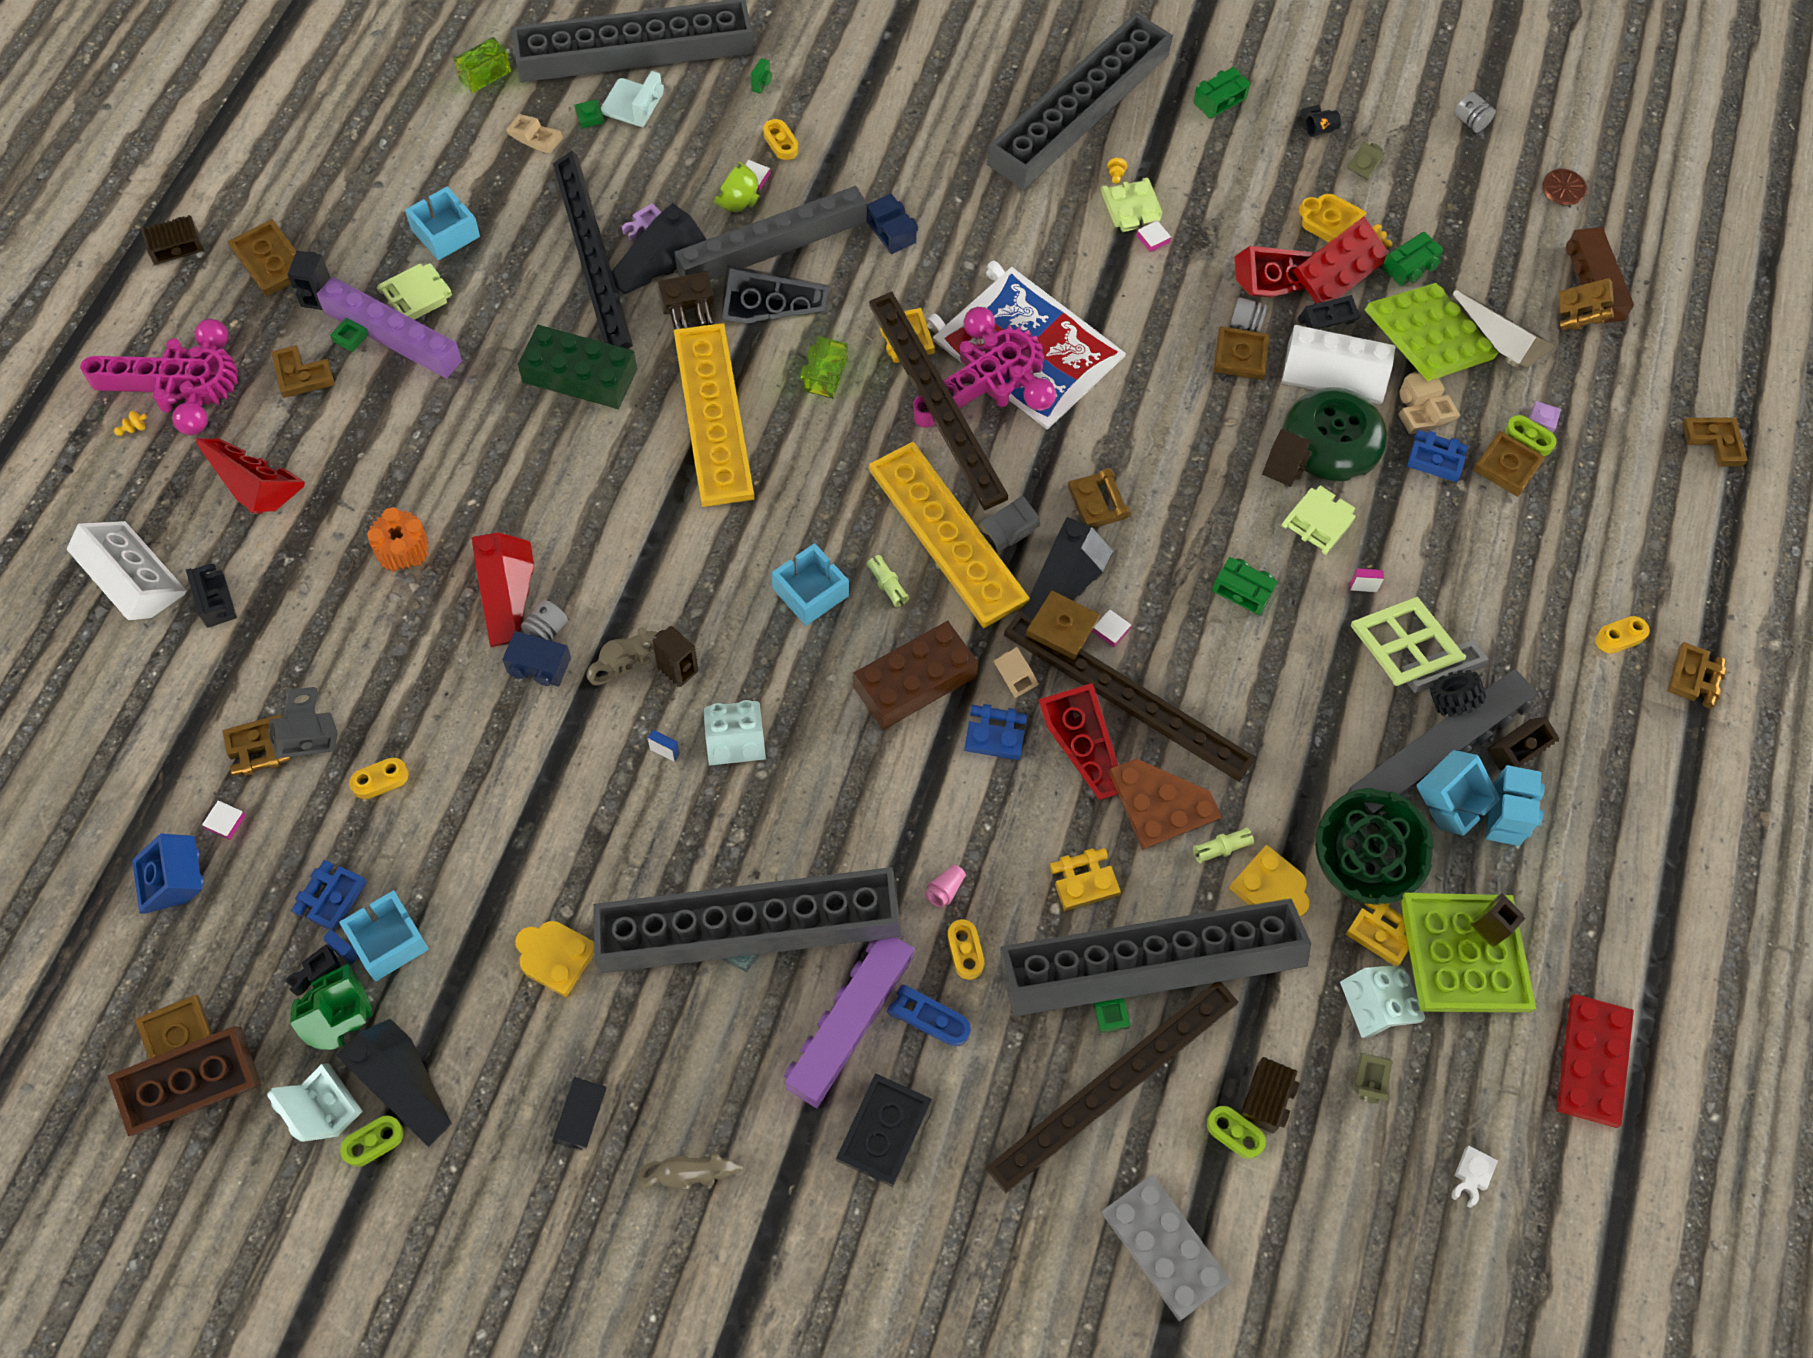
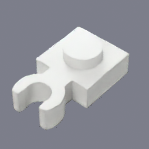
M1471 1146L1466 1147L1454 1175L1463 1181L1453 1189L1452 1199L1456 1200L1461 1195V1191H1465L1470 1197L1467 1206L1473 1207L1479 1200L1477 1188L1482 1191L1488 1188L1498 1160Z

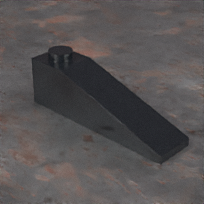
M674 203L655 217L612 270L616 289L625 295L651 283L653 278L665 273L667 276L673 273V269L677 268L675 251L707 240L693 218Z
M727 265L721 319L753 323L755 321L772 320L785 316L822 312L826 308L829 285Z
M1066 517L1030 594V601L1026 603L1022 613L1034 619L1052 590L1073 601L1086 590L1089 584L1103 574L1113 554V550L1091 526Z
M391 1019L360 1032L337 1054V1057L428 1147L452 1124L412 1039Z

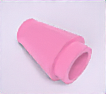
M952 865L931 881L925 891L927 899L939 908L949 905L963 879L966 877L964 870L957 865Z

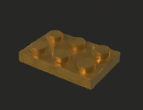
M273 219L227 241L234 254L265 297L291 284L287 274L296 250Z

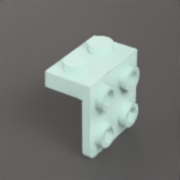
M651 71L643 85L623 78L618 79L601 106L602 114L644 127L663 95L664 86L661 84L660 73Z
M744 700L732 704L716 703L704 708L709 766L766 759L761 710L758 701Z
M1402 965L1364 968L1340 981L1362 1038H1370L1391 1026L1416 1024L1425 1020L1424 1013L1420 1012L1418 998L1411 984V978Z
M329 1063L321 1064L301 1085L275 1087L267 1093L268 1098L272 1102L273 1109L281 1115L288 1125L290 1134L302 1142L338 1137L363 1112Z

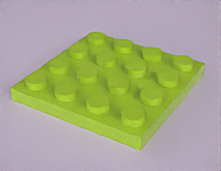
M1437 283L1369 302L1365 308L1369 316L1427 381L1493 360L1499 353L1490 340L1478 330L1475 323L1468 319L1460 307L1448 297L1444 289L1438 286Z
M1403 894V899L1400 901L1420 1012L1531 1013L1536 1010L1520 927L1501 943L1492 947L1470 925L1498 895ZM1505 895L1515 905L1513 895Z

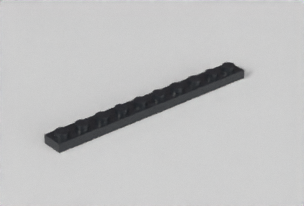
M570 151L555 161L553 166L604 343L629 349L633 346L581 165L578 155Z

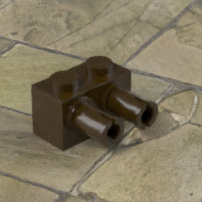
M708 271L658 281V293L663 313H670L674 330L681 329L680 323L682 329L690 328L685 310L695 308L699 326H705V318L707 325L715 324L710 305L713 304V291Z

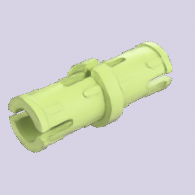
M881 555L875 556L877 562L871 558L867 562V566L877 578L879 588L885 590L895 607L901 606L900 600L904 605L909 600V596L899 584L896 573L890 571Z
M1247 827L1228 835H1217L1214 840L1193 846L1194 855L1199 854V857H1196L1199 863L1220 855L1223 857L1229 856L1232 851L1253 845V835L1247 836V834L1251 833Z

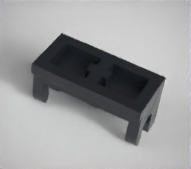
M1352 295L1308 305L1298 317L1300 324L1306 322L1307 327L1313 329H1322L1343 323L1348 325L1360 319Z
M207 564L195 569H186L198 615L207 628L237 618L225 575L222 570L215 571V564Z
M577 1077L573 1078L552 1143L581 1151L583 1148L587 1149L607 1089L606 1086Z

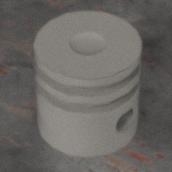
M1471 92L1458 104L1454 115L1477 133L1491 122L1496 110L1478 94Z
M1239 297L1230 327L1260 332L1268 305L1261 306L1262 303L1256 305L1255 301Z
M542 600L526 618L525 622L521 624V629L525 634L551 641L567 623L568 619L564 612L555 604Z

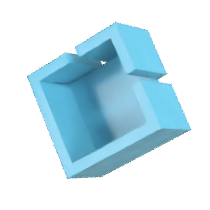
M448 186L429 196L434 218H431L425 199L405 209L411 230L438 261L480 237L474 215L463 203L461 204L459 198Z
M815 543L795 556L796 573L798 575L795 576L794 562L791 559L771 572L772 589L805 626L849 597V580L834 563L830 565V559Z
M1457 750L1449 753L1416 785L1425 804L1431 806L1429 811L1438 828L1462 836L1480 820L1476 814L1484 816L1501 800L1479 755Z
M1509 765L1503 769L1493 782L1501 800L1487 812L1486 840L1520 846L1527 837H1531L1536 827H1540L1543 820V810L1540 809V801L1538 800H1542L1545 791V785L1541 783L1542 772Z
M394 890L369 904L379 918L375 922H373L365 908L339 922L367 972L375 982L430 950Z

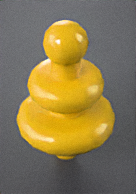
M1119 157L1112 158L1107 163L1109 175L1112 177L1114 184H1118L1121 181V177H1123L1127 169L1126 161Z
M1381 224L1373 225V230L1387 249L1391 248L1393 245L1392 241L1386 239L1387 233L1382 231Z
M130 411L129 419L123 418L122 426L114 429L115 435L122 436L126 431L134 433L136 428L140 431L145 430L146 424L144 420L147 418V415L144 413L140 416L136 411Z

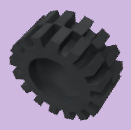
M1458 670L1457 674L1450 672L1448 673L1449 676L1445 677L1443 675L1439 677L1440 681L1435 680L1433 685L1430 686V694L1436 711L1443 716L1448 714L1449 717H1453L1455 713L1461 716L1465 711L1467 713L1473 712L1472 708L1478 709L1481 707L1480 704L1485 702L1486 693L1480 675L1475 671L1472 673L1471 670H1466L1463 673V670Z

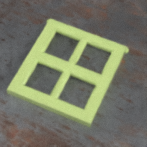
M1418 597L1351 622L1353 630L1385 670L1395 686L1458 663L1466 658V655L1462 653ZM1414 611L1427 628L1407 635L1395 618ZM1387 621L1400 638L1380 645L1368 628ZM1435 637L1448 655L1429 662L1415 644ZM1408 648L1421 665L1401 673L1388 655Z

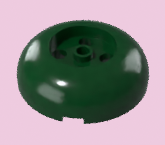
M1338 387L1320 388L1303 395L1289 409L1282 427L1285 431L1299 435L1300 438L1304 437L1305 440H1310L1307 450L1312 453L1304 471L1318 478L1330 481H1348L1351 477L1369 473L1381 460L1387 441L1386 426L1378 409L1359 393ZM1344 438L1350 440L1348 442H1343Z
M1363 788L1343 795L1326 810L1317 828L1315 847L1317 860L1323 874L1339 892L1361 903L1383 905L1402 900L1404 893H1414L1424 883L1432 867L1434 840L1425 817L1409 800L1392 791L1386 792L1375 790L1374 788ZM1364 803H1376L1384 806L1374 815L1367 813ZM1381 811L1386 812L1382 816L1378 815V813ZM1368 824L1377 826L1378 833L1370 834L1367 831ZM1345 841H1354L1356 844L1355 850L1348 848ZM1369 845L1374 849V852L1368 849ZM1388 847L1395 849L1394 859L1386 856L1385 853ZM1365 863L1373 866L1374 872L1372 875L1365 871Z

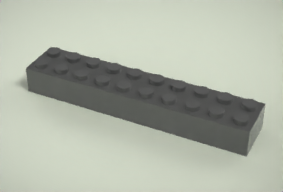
M724 0L511 27L520 82L754 53L753 33L746 0Z
M1135 12L989 144L987 165L1023 190L1026 189L1169 56L1173 35Z
M893 867L593 904L594 961L602 973L901 937Z
M1291 898L1001 946V972L1013 1016L1308 967L1311 941Z

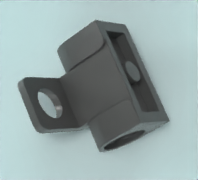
M1021 496L980 522L978 529L994 551L998 553L1031 534L1034 529L1040 526V521L1025 497Z
M316 687L289 690L286 697L284 717L269 720V737L275 758L334 752L338 732L330 712L315 713L318 694ZM298 696H309V699L303 703L293 702Z

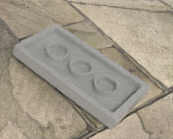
M1153 1174L1102 1210L1101 1214L1179 1322L1231 1283L1229 1277Z

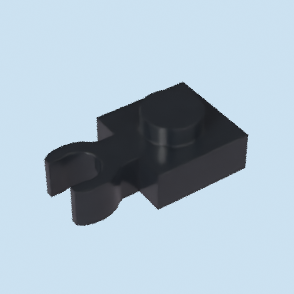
M326 944L301 962L303 969L291 974L286 979V982L291 986L290 991L296 996H300L308 989L311 982L341 966L334 951Z

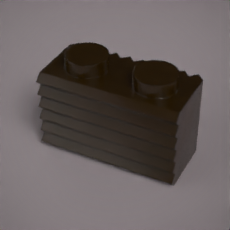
M190 215L178 217L172 221H167V223L153 224L141 229L147 252L154 265L204 251L199 231Z
M1281 429L1271 448L1262 475L1290 487L1295 479L1300 481L1312 453L1307 450L1310 440H1305L1304 437L1300 438L1295 433Z
M673 626L659 631L654 636L652 642L658 670L665 673L669 680H673V684H677V687H682L699 671L695 646Z
M1544 716L1529 719L1487 749L1499 770L1503 771L1507 765L1520 768V766H1524V763L1533 760V757H1537V754H1542V751H1546V748H1550L1551 745H1555V742H1559V736L1549 720Z
M1262 1057L1256 1066L1240 1115L1256 1127L1273 1134L1278 1130L1279 1126L1284 1128L1290 1115V1110L1286 1109L1288 1099L1295 1098L1300 1082L1295 1081L1298 1071Z

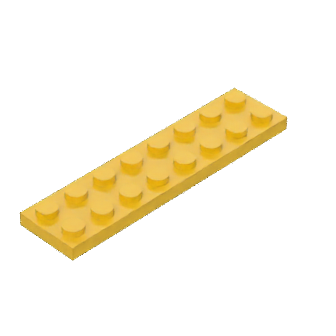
M724 323L674 330V337L701 505L706 507L755 500Z
M914 442L869 464L870 473L983 628L1024 607L1030 601L1029 596Z

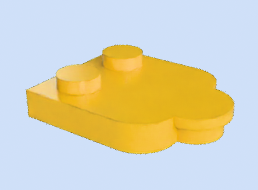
M1324 194L1319 198L1308 197L1299 206L1302 227L1327 242L1333 240L1363 216L1366 218L1367 213L1333 194Z
M1267 844L1229 887L1231 891L1248 905L1292 898L1299 916H1303L1310 905L1309 898L1304 892L1307 887L1305 876Z
M548 921L539 928L526 927L517 934L515 939L516 948L521 953L519 963L523 973L567 998L594 956V941L556 921Z

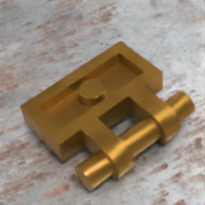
M1607 278L1559 291L1560 314L1563 318L1570 316L1569 319L1560 321L1561 329L1577 330L1581 329L1582 325L1590 323L1597 325L1604 323L1606 319L1614 318L1612 308L1604 309L1606 306L1614 305L1612 281ZM1592 310V313L1581 315L1583 312Z
M1683 642L1678 648L1667 692L1691 701H1695L1699 694H1702L1704 697L1703 706L1714 708L1716 700H1719L1721 695L1719 687L1721 680L1726 675V660L1722 657H1716L1714 663L1708 661L1710 651ZM1704 673L1709 677L1708 683L1703 681Z
M280 714L222 730L227 756L230 760L240 757L241 763L230 766L233 777L241 774L245 776L255 774V770L266 767L273 769L280 767L281 763L291 761V757L275 758L269 737V720L282 718ZM266 750L267 756L251 759V754Z

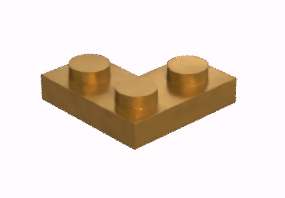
M297 345L271 351L283 398L335 385L328 359L303 365Z
M1736 417L1685 418L1682 422L1687 445H1712L1718 467L1744 466L1748 461Z

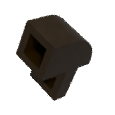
M1501 893L1470 925L1494 947L1510 936L1525 920V917Z

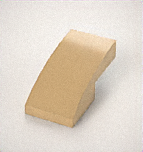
M518 114L506 129L507 134L521 143L551 154L563 139L560 130L543 127L540 125L538 118Z
M1449 395L1428 398L1424 405L1403 408L1398 415L1411 435L1416 434L1417 430H1431L1459 418L1460 413Z

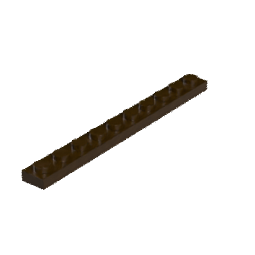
M891 291L870 300L869 307L983 510L985 511L1007 501L1008 493L893 292Z
M1021 611L1018 612L1005 629L1004 636L1082 685L1093 683L1095 692L1239 783L1256 759L1254 755L1081 649L1074 660L1026 636V631L1033 619Z
M1215 982L991 1162L986 1167L988 1173L1004 1193L1007 1194L1239 1003L1237 999L1221 982Z

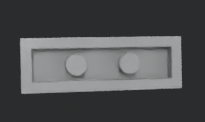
M1471 640L1458 645V648L1466 655L1465 660L1409 681L1407 684L1414 693L1430 688L1435 680L1440 681L1439 677L1443 675L1445 677L1449 676L1448 673L1450 672L1457 674L1458 670H1463V673H1465L1466 670H1471L1472 672L1487 666L1489 659L1476 642ZM1442 651L1440 653L1426 657V659L1430 662L1442 656L1448 655V653L1446 651ZM1416 661L1401 667V673L1421 664Z

